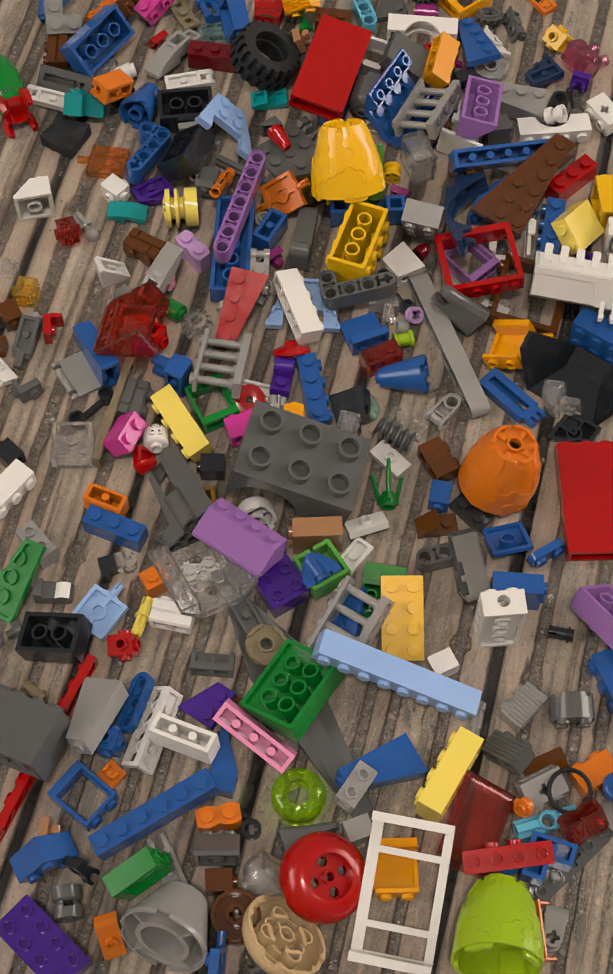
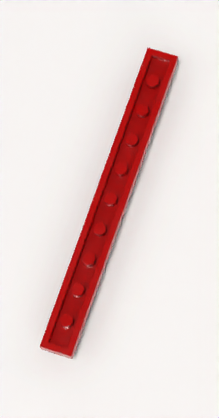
M88 654L83 664L78 665V673L75 678L72 677L69 681L65 697L62 696L58 701L57 705L63 708V713L69 717L76 706L85 677H92L98 666L95 656ZM20 772L15 780V788L12 793L9 792L4 800L5 806L0 812V844L36 778Z

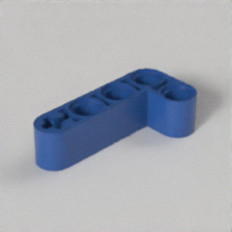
M143 121L139 124L138 139L142 146L126 163L127 182L139 184L160 161L171 142V132L167 128L150 121Z

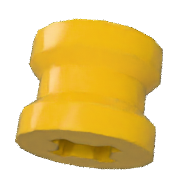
M394 161L385 163L383 166L385 183H399L401 181V165Z

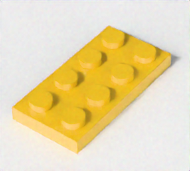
M423 575L380 576L381 597L384 595L395 602L381 626V651L406 661H424Z

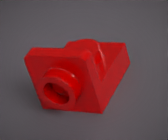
M61 313L43 314V337L45 344H53V336H56V327H64L63 315Z

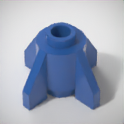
M310 552L303 558L302 583L306 589H309L330 578L331 575L340 572L342 568L338 562L319 552Z

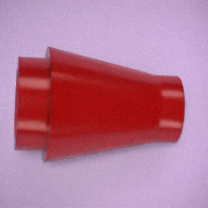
M275 124L267 131L268 138L279 146L283 152L288 151L292 144L283 126Z

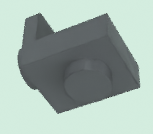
M38 378L21 386L18 385L15 379L11 380L13 386L10 388L11 392L23 404L43 394L42 385Z

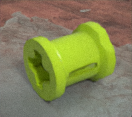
M412 330L396 334V332L392 333L395 350L403 346H415Z

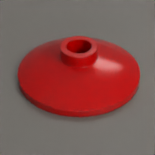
M287 340L285 345L273 350L272 355H303L311 352V348L298 345L296 340Z

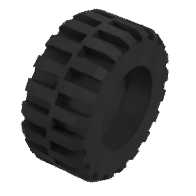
M260 20L248 23L242 28L231 45L230 58L232 66H235L236 73L241 75L243 81L246 80L250 86H255L259 90H281V88H284L289 83L301 63L300 50H297L298 47L293 41V37L288 35L286 30L280 29L274 23L270 24L269 21L261 22Z

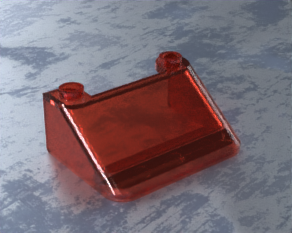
M148 281L111 300L105 308L93 351L97 355L154 357L158 353V345L155 342H149L155 318L158 316L162 318L168 313L170 300L152 281Z

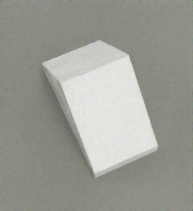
M99 256L94 258L97 275L103 288L123 282L131 277L124 262Z

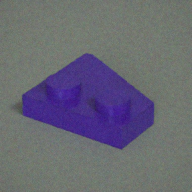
M217 682L183 702L178 708L213 731L218 723L212 718L227 699L233 701L237 694Z

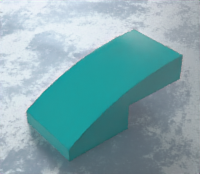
M286 88L270 93L265 89L250 93L251 108L253 110L279 109L288 107L289 95Z
M109 201L106 219L123 224L125 220L144 225L148 206L133 202Z

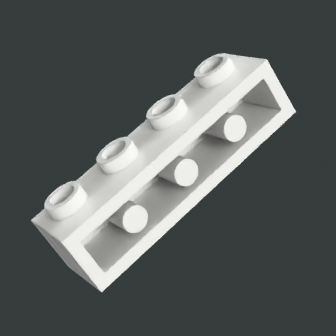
M297 268L276 271L272 284L297 344L319 341L322 332H324V325L318 318L317 308L312 304L311 295L306 290L303 276L300 275Z

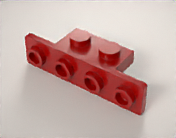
M521 839L507 840L508 845L499 846V842L485 843V848L463 851L461 855L464 874L471 875L555 863L552 841L521 843Z

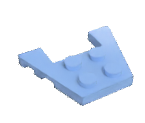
M218 93L195 118V121L206 130L212 127L213 122L219 125L238 141L236 153L247 161L252 148L246 115L240 108L233 105L228 98Z
M304 278V285L306 290L310 292L312 304L317 308V314L324 315V332L340 333V324L336 317V311L325 307L319 279ZM279 298L265 321V328H283L284 310Z

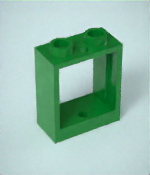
M220 373L217 374V375H210V376H208V377L222 378V376H221ZM199 383L196 392H192V384L184 387L185 398L204 435L224 427L223 419L229 415L240 414L234 399L231 398L228 387ZM219 389L228 408L203 417L194 398Z
M145 846L103 876L102 879L112 898L132 901L173 872L174 868L171 864L173 860L167 851Z

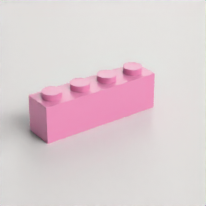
M227 699L212 718L280 773L285 771L298 753L231 699Z

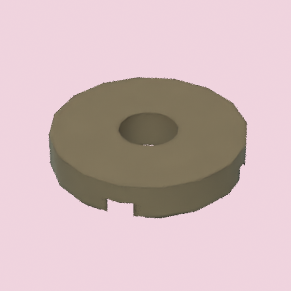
M260 624L252 628L247 634L244 643L245 652L255 664L267 666L287 638L278 627ZM265 640L269 641L272 648L263 649L260 643Z

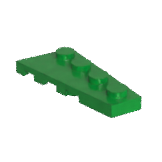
M26 538L11 557L7 567L0 572L1 620L10 624V622L16 619L47 548L46 546Z

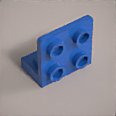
M374 312L339 323L340 330L352 356L387 345L389 342V330L387 326L381 327Z

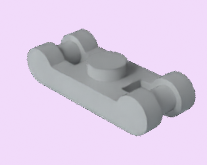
M251 248L250 271L269 275L270 249L261 251L257 250V248ZM257 258H264V262H256ZM269 278L262 289V295H268Z

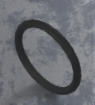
M571 767L562 768L550 777L547 784V796L551 805L558 812L565 815H577L585 811L590 805L593 797V787L589 778L582 771ZM562 773H576L587 784V801L577 810H564L555 803L552 797V784L556 777Z

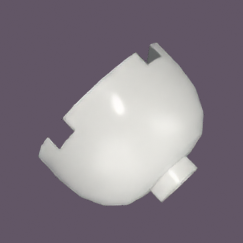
M253 496L246 498L238 506L240 510L262 524H267L270 529L273 530L275 527L274 523L277 521V515L272 503L267 499Z

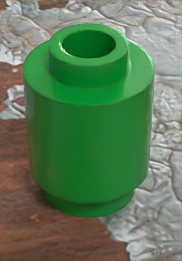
M171 297L162 298L158 305V310L161 311V314L176 323L183 321L187 316V307Z

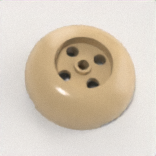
M264 894L257 897L246 909L242 920V937L248 953L261 969L268 974H315L320 969L326 958V946L323 935L317 924L306 922L294 914L286 904L285 897L276 894ZM260 905L261 921L253 929L257 920V908Z

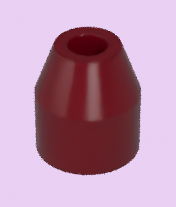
M423 243L417 245L412 251L422 262L428 257L431 247L429 244Z

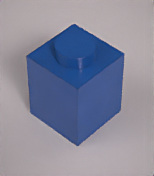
M432 480L428 510L437 509V513H447L452 482Z

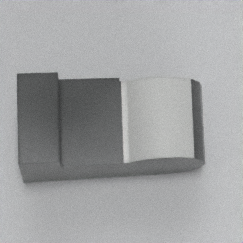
M35 578L32 593L35 604L72 603L74 585L72 583L44 581L42 578Z

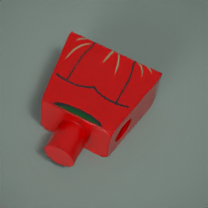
M254 0V21H269L270 24L274 23L280 28L285 18L283 1Z

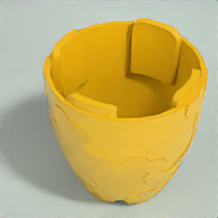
M348 118L347 121L334 119L323 123L317 135L315 152L312 157V196L317 201H322L323 199L344 200L346 203L365 201L370 195L383 191L386 187L383 166L376 144L364 121L358 118Z

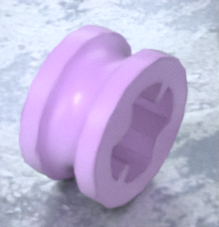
M409 307L405 311V319L408 323L418 324L424 319V312L420 307ZM412 312H417L415 315L417 317L416 319L412 318Z

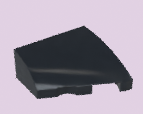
M567 410L547 438L549 440L569 441L571 443L581 441L594 442L600 435L602 427L587 418L583 420Z

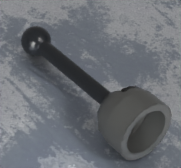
M571 87L566 89L572 108L568 113V119L570 114L582 113L580 109L575 108Z

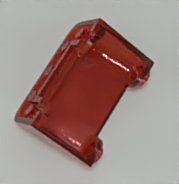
M469 770L466 772L447 823L448 825L455 826L449 867L463 873L461 853L463 851L485 848V843L500 842L509 814L515 813L513 810L515 795ZM445 834L442 836L436 856H442ZM493 872L471 874L470 876L484 880L486 875Z

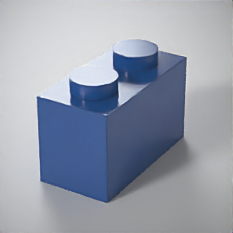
M271 207L252 234L253 248L264 251V249H270V251L274 249L288 228L287 214Z

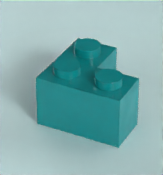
M75 88L70 89V92L64 93L63 115L107 117L108 104L104 105L91 93H85L86 89Z

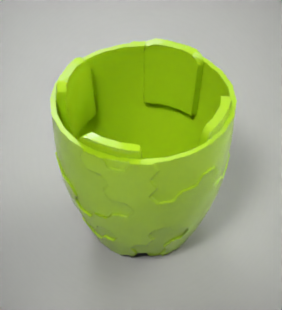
M492 873L486 875L484 880L482 878L476 880L467 895L465 903L462 905L455 925L456 929L450 960L455 971L458 974H540L544 963L542 930L534 901L525 882L522 880L516 882L515 877L503 873Z

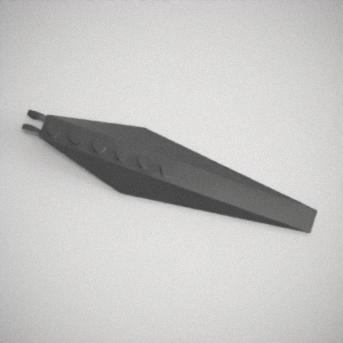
M234 582L231 586L236 595L235 598L232 599L225 587L220 589V593L226 603L249 678L254 684L267 666L255 664L245 652L244 643L251 629L260 624L273 625L283 631L286 638L297 641L250 600L246 593H243L239 584ZM265 640L260 643L263 649L272 648L269 641ZM327 701L298 742V745L336 795L340 788L336 784L335 774L339 768L352 762L353 758ZM367 791L350 814L352 818L373 812L374 808Z

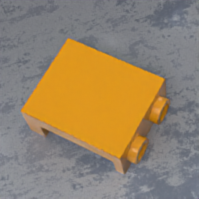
M495 319L492 326L496 331V335L489 354L482 355L483 361L491 369L494 367L510 370L523 369L520 346L529 330L536 332L530 319Z
M417 837L381 839V845L417 852ZM379 852L373 885L374 898H379V901H392V898L402 897L403 901L415 900V897H419L420 887L417 859Z

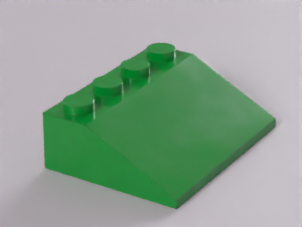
M287 638L239 705L278 734L298 743L343 680L345 674L339 672L334 666L319 664L316 659L311 658L313 649Z

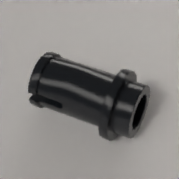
M549 625L547 638L564 640L566 643L568 641L573 642L575 630L571 629V627L563 628Z

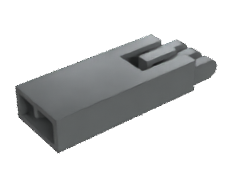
M40 64L36 86L65 93L70 92V89H74L76 81L82 83H78V88L86 89L85 93H90V90L94 88L92 85L94 77L47 64Z

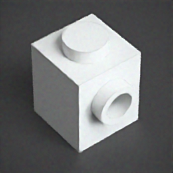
M114 173L100 184L102 196L107 202H127L131 196L129 183L125 179H120Z

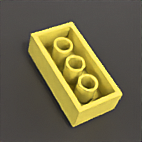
M460 726L458 732H452L448 739L447 750L442 749L437 758L436 769L432 767L426 777L427 781L424 785L426 787L421 786L415 796L416 814L428 821L441 822L477 759L483 745V738Z

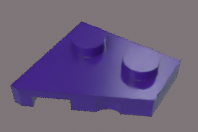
M162 173L130 189L138 204L143 205L163 204L164 189H169L170 197H174V188Z

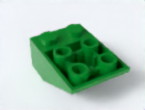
M365 561L362 587L367 589L368 595L377 600L381 599L380 576H406L407 566ZM363 602V616L368 618L374 610L372 606Z

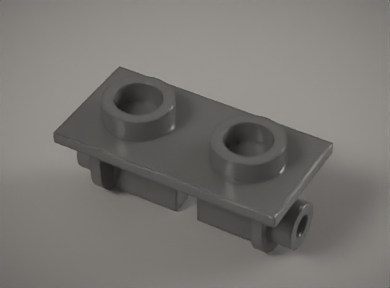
M509 6L503 15V23L510 42L513 44L516 39L524 41L527 33L524 27L521 26L522 22L519 13L513 10L512 6Z

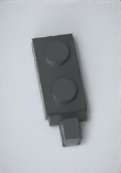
M21 315L12 346V356L15 357L13 366L17 369L23 370L26 360L30 361L42 322L41 318Z

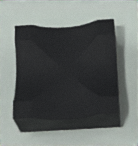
M59 111L52 124L41 133V144L73 159L92 134L90 124L76 121Z

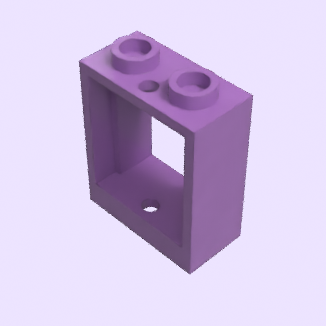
M482 244L468 246V251L484 264L471 275L467 274L453 261L459 255L456 248L444 250L449 272L461 284L489 279L498 272L500 260Z

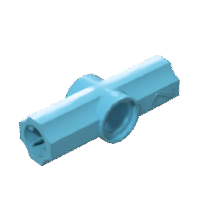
M576 804L563 807L564 810L569 811L579 809ZM545 810L541 814L513 821V833L515 838L521 839V841L529 839L534 830L550 835L554 831L581 824V813L565 815L557 810ZM542 819H548L552 826H545L542 823Z

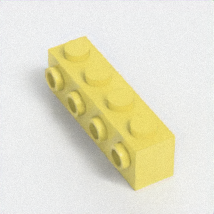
M170 384L150 396L154 403L151 407L157 415L161 413L163 416L161 422L167 430L171 428L173 432L171 437L177 445L179 443L182 445L183 449H181V452L187 460L191 458L196 463L200 460L201 453H211L214 451V448Z

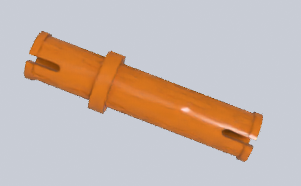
M228 167L224 172L220 173L218 180L209 190L212 197L218 198L225 188L232 183L234 175H236L233 168Z

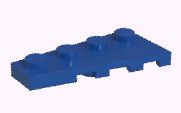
M473 17L458 21V34L462 42L468 68L501 59L500 51Z

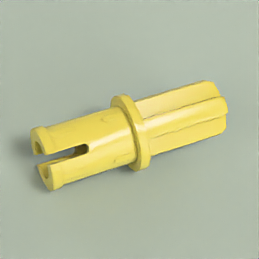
M148 596L143 597L140 608L135 613L136 620L131 633L137 635L138 638L142 636L146 623L149 622L154 599Z

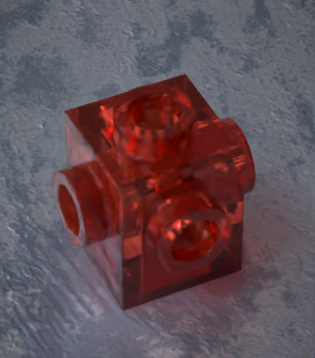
M73 216L55 220L57 229H53L56 240H60L62 246H72L80 242L79 235L82 234L80 224L75 223Z

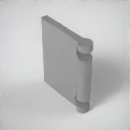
M82 351L51 364L53 370L57 369L55 373L69 395L73 394L71 396L73 402L97 391L101 387Z

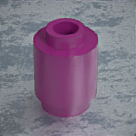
M420 3L415 5L414 15L438 17L439 8H436L435 4Z

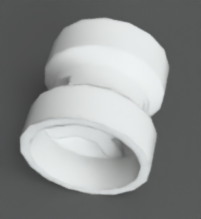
M564 104L557 105L555 108L547 107L544 109V120L547 126L554 125L556 122H567L568 115Z

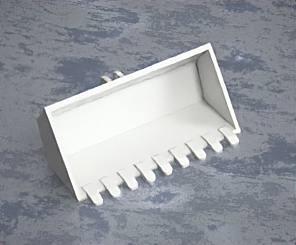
M546 243L544 252L536 251L529 296L598 308L597 322H602L604 310L611 311L609 324H613V254L609 255L608 263L600 262L601 252L598 251L593 252L592 261L584 259L585 249L581 248L577 250L576 258L569 257L570 247L565 245L562 246L560 255L553 254V243Z

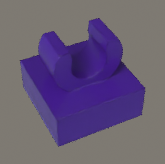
M574 70L570 83L571 91L576 89L581 94L587 92L591 75Z

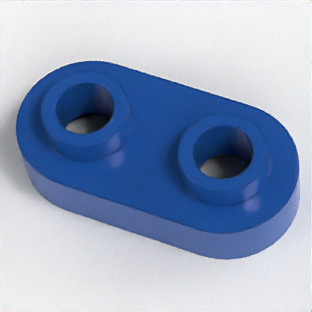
M556 539L530 554L527 561L531 567L540 568L552 557L558 558L563 555L566 545L562 539Z

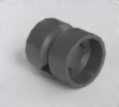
M61 884L52 887V903L55 904L52 908L53 922L71 923L82 920V904L78 902L82 899L81 886L79 884Z

